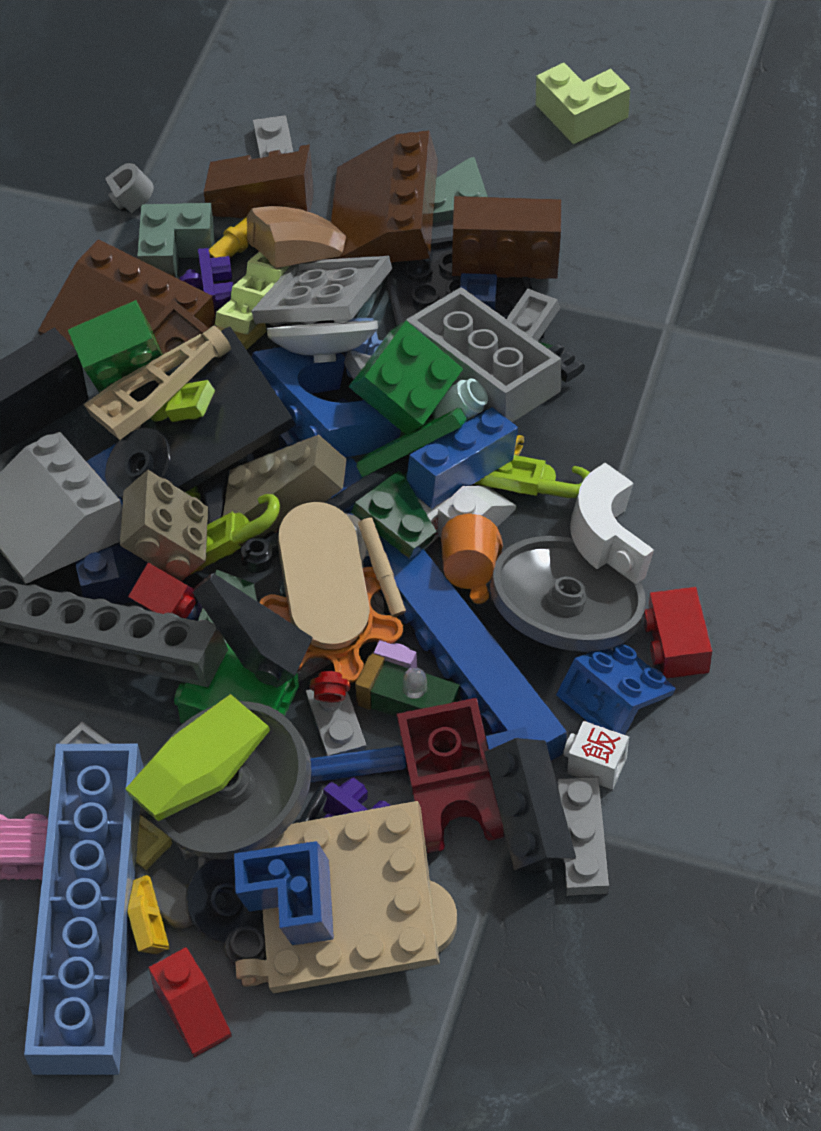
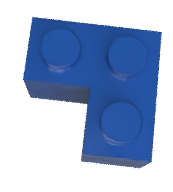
M317 841L234 853L236 894L248 911L278 907L279 928L292 946L334 940L329 859Z

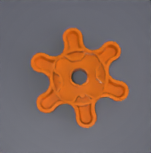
M373 567L363 568L370 613L362 633L353 643L340 649H321L310 643L298 670L308 660L322 658L329 660L333 664L335 672L342 674V678L347 679L350 683H354L364 667V663L359 656L361 646L369 642H379V640L393 644L401 638L403 634L401 621L391 615L378 614L371 607V598L381 590ZM270 594L261 599L260 603L291 623L287 597Z

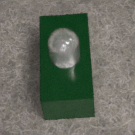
M385 661L370 691L372 709L396 717L399 713L460 701L459 684L426 674L420 668H407Z

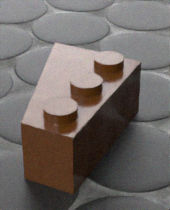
M310 144L300 146L299 151L282 154L280 150H274L269 152L268 157L252 159L250 155L210 162L204 187L205 203H211L212 216L246 218L252 208L268 206L289 207L310 212L314 194Z

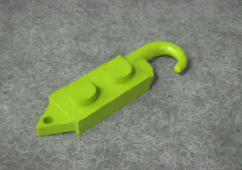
M514 455L512 461L474 484L535 496L541 493L563 498H577L582 483L570 484L555 481V470L550 465L545 464L546 461ZM572 467V472L581 476L583 481L590 473L582 467Z
M273 494L260 496L258 503H268V507L260 517L251 522L242 513H234L232 511L208 524L206 561L191 574L203 570L206 566L225 556L233 554L241 548L242 543L258 536L271 527L279 514V499Z

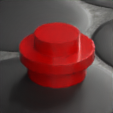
M324 671L320 672L317 678L310 681V689L314 691V699L317 701L328 703L341 702L346 699V692L350 690V681L342 678V674L339 672Z

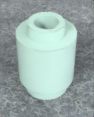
M475 379L460 380L449 388L432 412L433 417L436 419L458 407L462 409L467 418L465 422L483 411L484 405L488 402L487 392L482 384Z

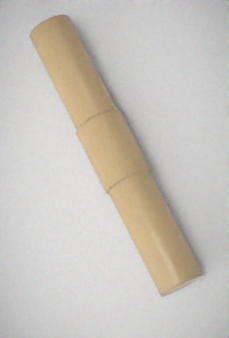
M363 519L358 522V526L390 614L394 617L402 615L406 612L373 519Z

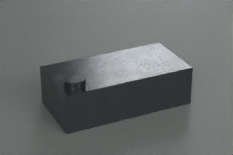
M52 328L0 360V455L89 400L82 364L76 349L55 328Z

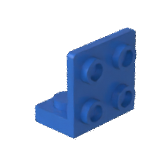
M620 644L613 648L593 651L574 658L556 696L588 723L625 735L640 708L672 696L676 688L666 680L662 672L651 668L641 660L631 647Z

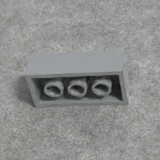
M462 287L406 319L463 368L452 386L460 380H468L470 378L482 384L488 395V402L484 405V411L493 407L513 422L561 392V358Z

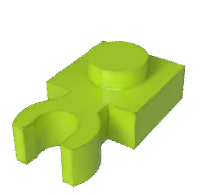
M208 380L187 383L150 418L152 421H161L169 417L174 422L203 417L215 390Z

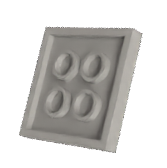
M389 256L325 259L291 265L252 309L255 324L270 323L272 326H279L287 322L313 324L325 320H334L336 323L350 321L392 270Z

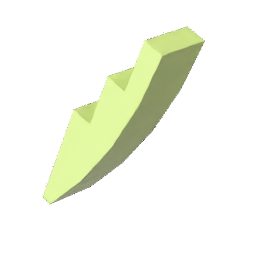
M258 252L248 261L246 275L232 286L231 300L216 312L215 325L223 328L230 326L233 331L248 335L258 325L254 322L252 309L290 266L274 268L269 263V260Z

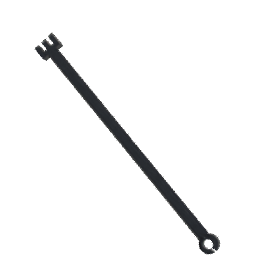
M560 343L549 348L551 352L561 358V380L565 383L580 375L585 369V365L580 360L574 362L575 356L570 352L564 353L565 348ZM415 451L368 474L324 503L335 506L343 512L354 506L356 501L396 472L400 471L403 474L408 472L409 456ZM279 531L265 540L259 537L251 538L243 545L241 563L242 566H246V559H248L247 571L261 573L270 568L272 559L279 554Z

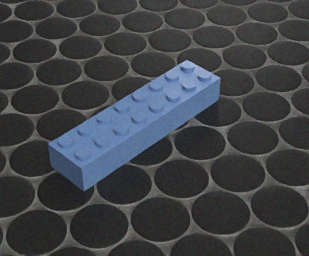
M56 744L24 1052L32 1075H119L131 923L127 909L133 880H135L140 805L128 795L125 788L144 768L138 744Z

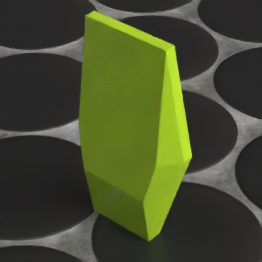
M230 694L171 737L125 789L131 798L157 821H160L223 790L268 734L270 728Z

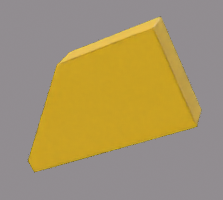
M145 875L133 880L127 912L138 951L158 954L169 950V943L151 878Z

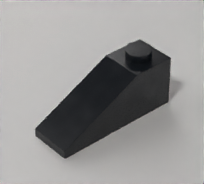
M214 573L210 574L195 587L193 594L244 668L254 673L256 678L262 683L273 685L276 688L296 676L312 641V636Z

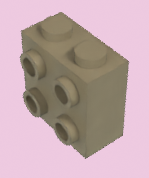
M147 470L124 490L120 546L182 581L206 561L208 506L204 505L199 499L191 497L175 487L167 479L161 478Z

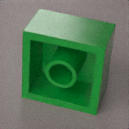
M137 300L68 329L83 369L99 393L119 379L163 355L152 328Z
M406 320L387 334L349 388L404 434H407L423 426L463 368Z

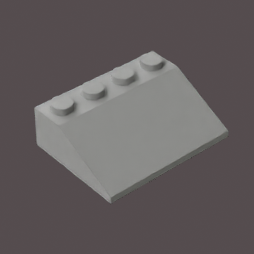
M61 432L43 436L37 442L26 446L0 472V552L25 584L85 558L91 553L98 552L120 542L121 501Z

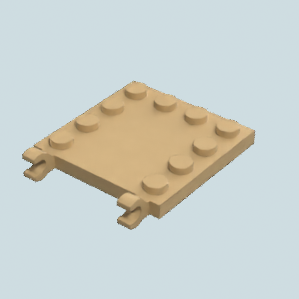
M418 801L294 823L277 839L262 848L267 849L314 841L319 843L329 859L334 940L292 946L279 928V908L263 909L267 960L243 959L235 962L237 979H242L243 987L269 982V989L273 993L440 964L422 813Z

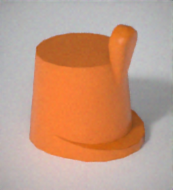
M470 513L457 515L450 519L442 528L443 571L451 584L459 588L471 589L470 598L475 604H483L489 598L486 584L490 581L496 560L502 553L503 541L497 526L490 519L482 515Z

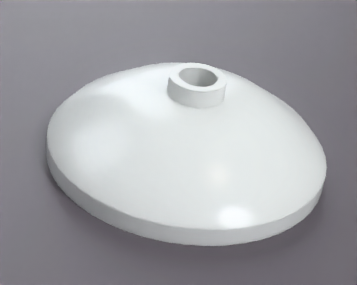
M349 321L344 323L332 322L267 328V335L274 343L290 352L301 355H314V363L336 361V353L355 349L373 336L378 329V321Z

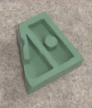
M475 157L468 158L436 178L433 223L453 220L454 196L488 197Z

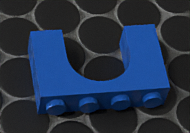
M283 347L252 353L253 361L292 416L296 426L291 428V430L302 441L319 434L341 455L350 457L370 453L400 437L401 430L365 400L337 403L311 395L340 389L345 366V357L341 353H336V361L314 363V355L293 353Z

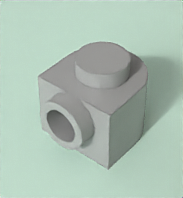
M132 163L120 166L105 178L112 190L108 194L110 199L120 210L126 208L130 213L138 209L141 204L148 202L153 192L152 181Z

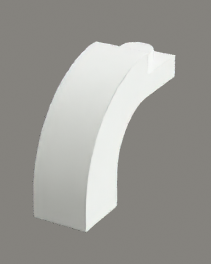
M604 463L589 473L581 484L571 517V535L579 552L596 569L607 563L637 584L646 578L654 549L622 527L615 519V517L626 511L634 483Z

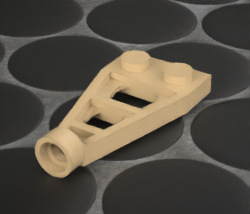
M212 326L203 334L197 335L114 382L85 403L84 406L96 421L121 440L130 432L139 429L142 423L153 416L213 357L221 358L231 350V346L223 333L216 326ZM180 365L170 376L165 374L167 371ZM155 380L159 383L158 387L146 399L140 402L129 396L132 391L150 381Z

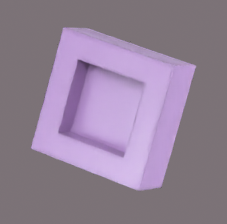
M379 640L374 654L385 657V661L417 670V654L415 651L402 644H390Z

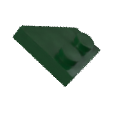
M400 471L356 501L351 511L360 520L372 518L378 535L409 559L430 544L436 534V529L404 474Z

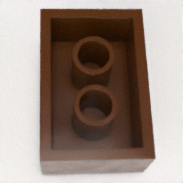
M454 196L452 275L461 276V273L495 274L501 278L558 279L561 240V199Z

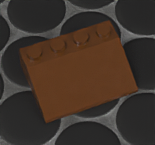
M429 130L396 134L337 167L331 223L346 235L343 253L339 257L328 259L389 256L391 263L430 259L438 159Z
M98 239L74 265L39 327L38 333L41 336L55 328L74 347L68 329L137 300L149 324L172 300H175L206 327L211 328L215 325L212 295Z

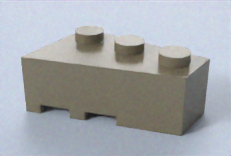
M318 434L233 468L229 472L223 516L232 511L234 513L240 512L251 522L260 517L268 507V503H258V498L264 494H273L279 499V514L271 527L256 537L263 538L271 531L276 533L279 531L284 517L295 507L310 502L324 503L343 490L346 458Z

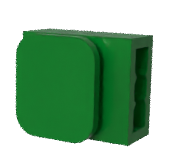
M226 643L228 651L209 687L181 683L177 688L174 698V704L178 707L180 723L182 724L201 711L215 706L230 694L238 701L260 703L277 710L285 716L299 687L298 673L278 688L273 685L264 684L256 678L254 673L243 667L230 646Z

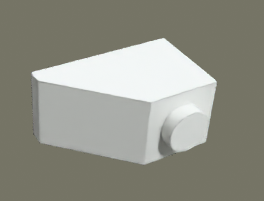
M462 486L438 509V535L441 538L442 528L450 519L457 515L468 513L482 515L490 519L498 527L516 510V505L488 486Z

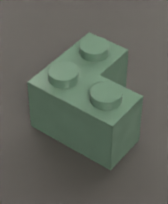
M211 203L141 204L138 259L177 278L179 258L199 257L198 249H210L214 245L215 231Z

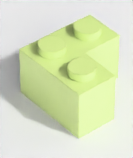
M565 63L536 75V106L573 144L628 118L630 88L612 69L584 82Z

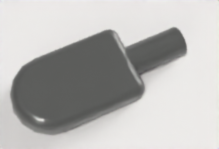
M136 863L135 879L145 875L151 878L162 921L177 929L193 926L186 909L185 895L187 885L165 868H159L151 875Z

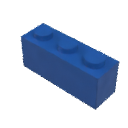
M491 407L465 422L460 428L410 454L407 481L416 497L432 509L452 497L462 486H470L512 461L518 427Z

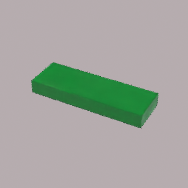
M457 407L416 430L364 455L357 462L356 467L361 476L364 477L460 428L467 418L462 409Z

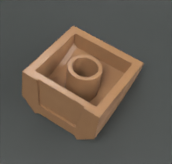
M268 206L252 208L247 215V242L264 255L274 268L339 257L343 253L346 235L330 221L316 214L301 209Z

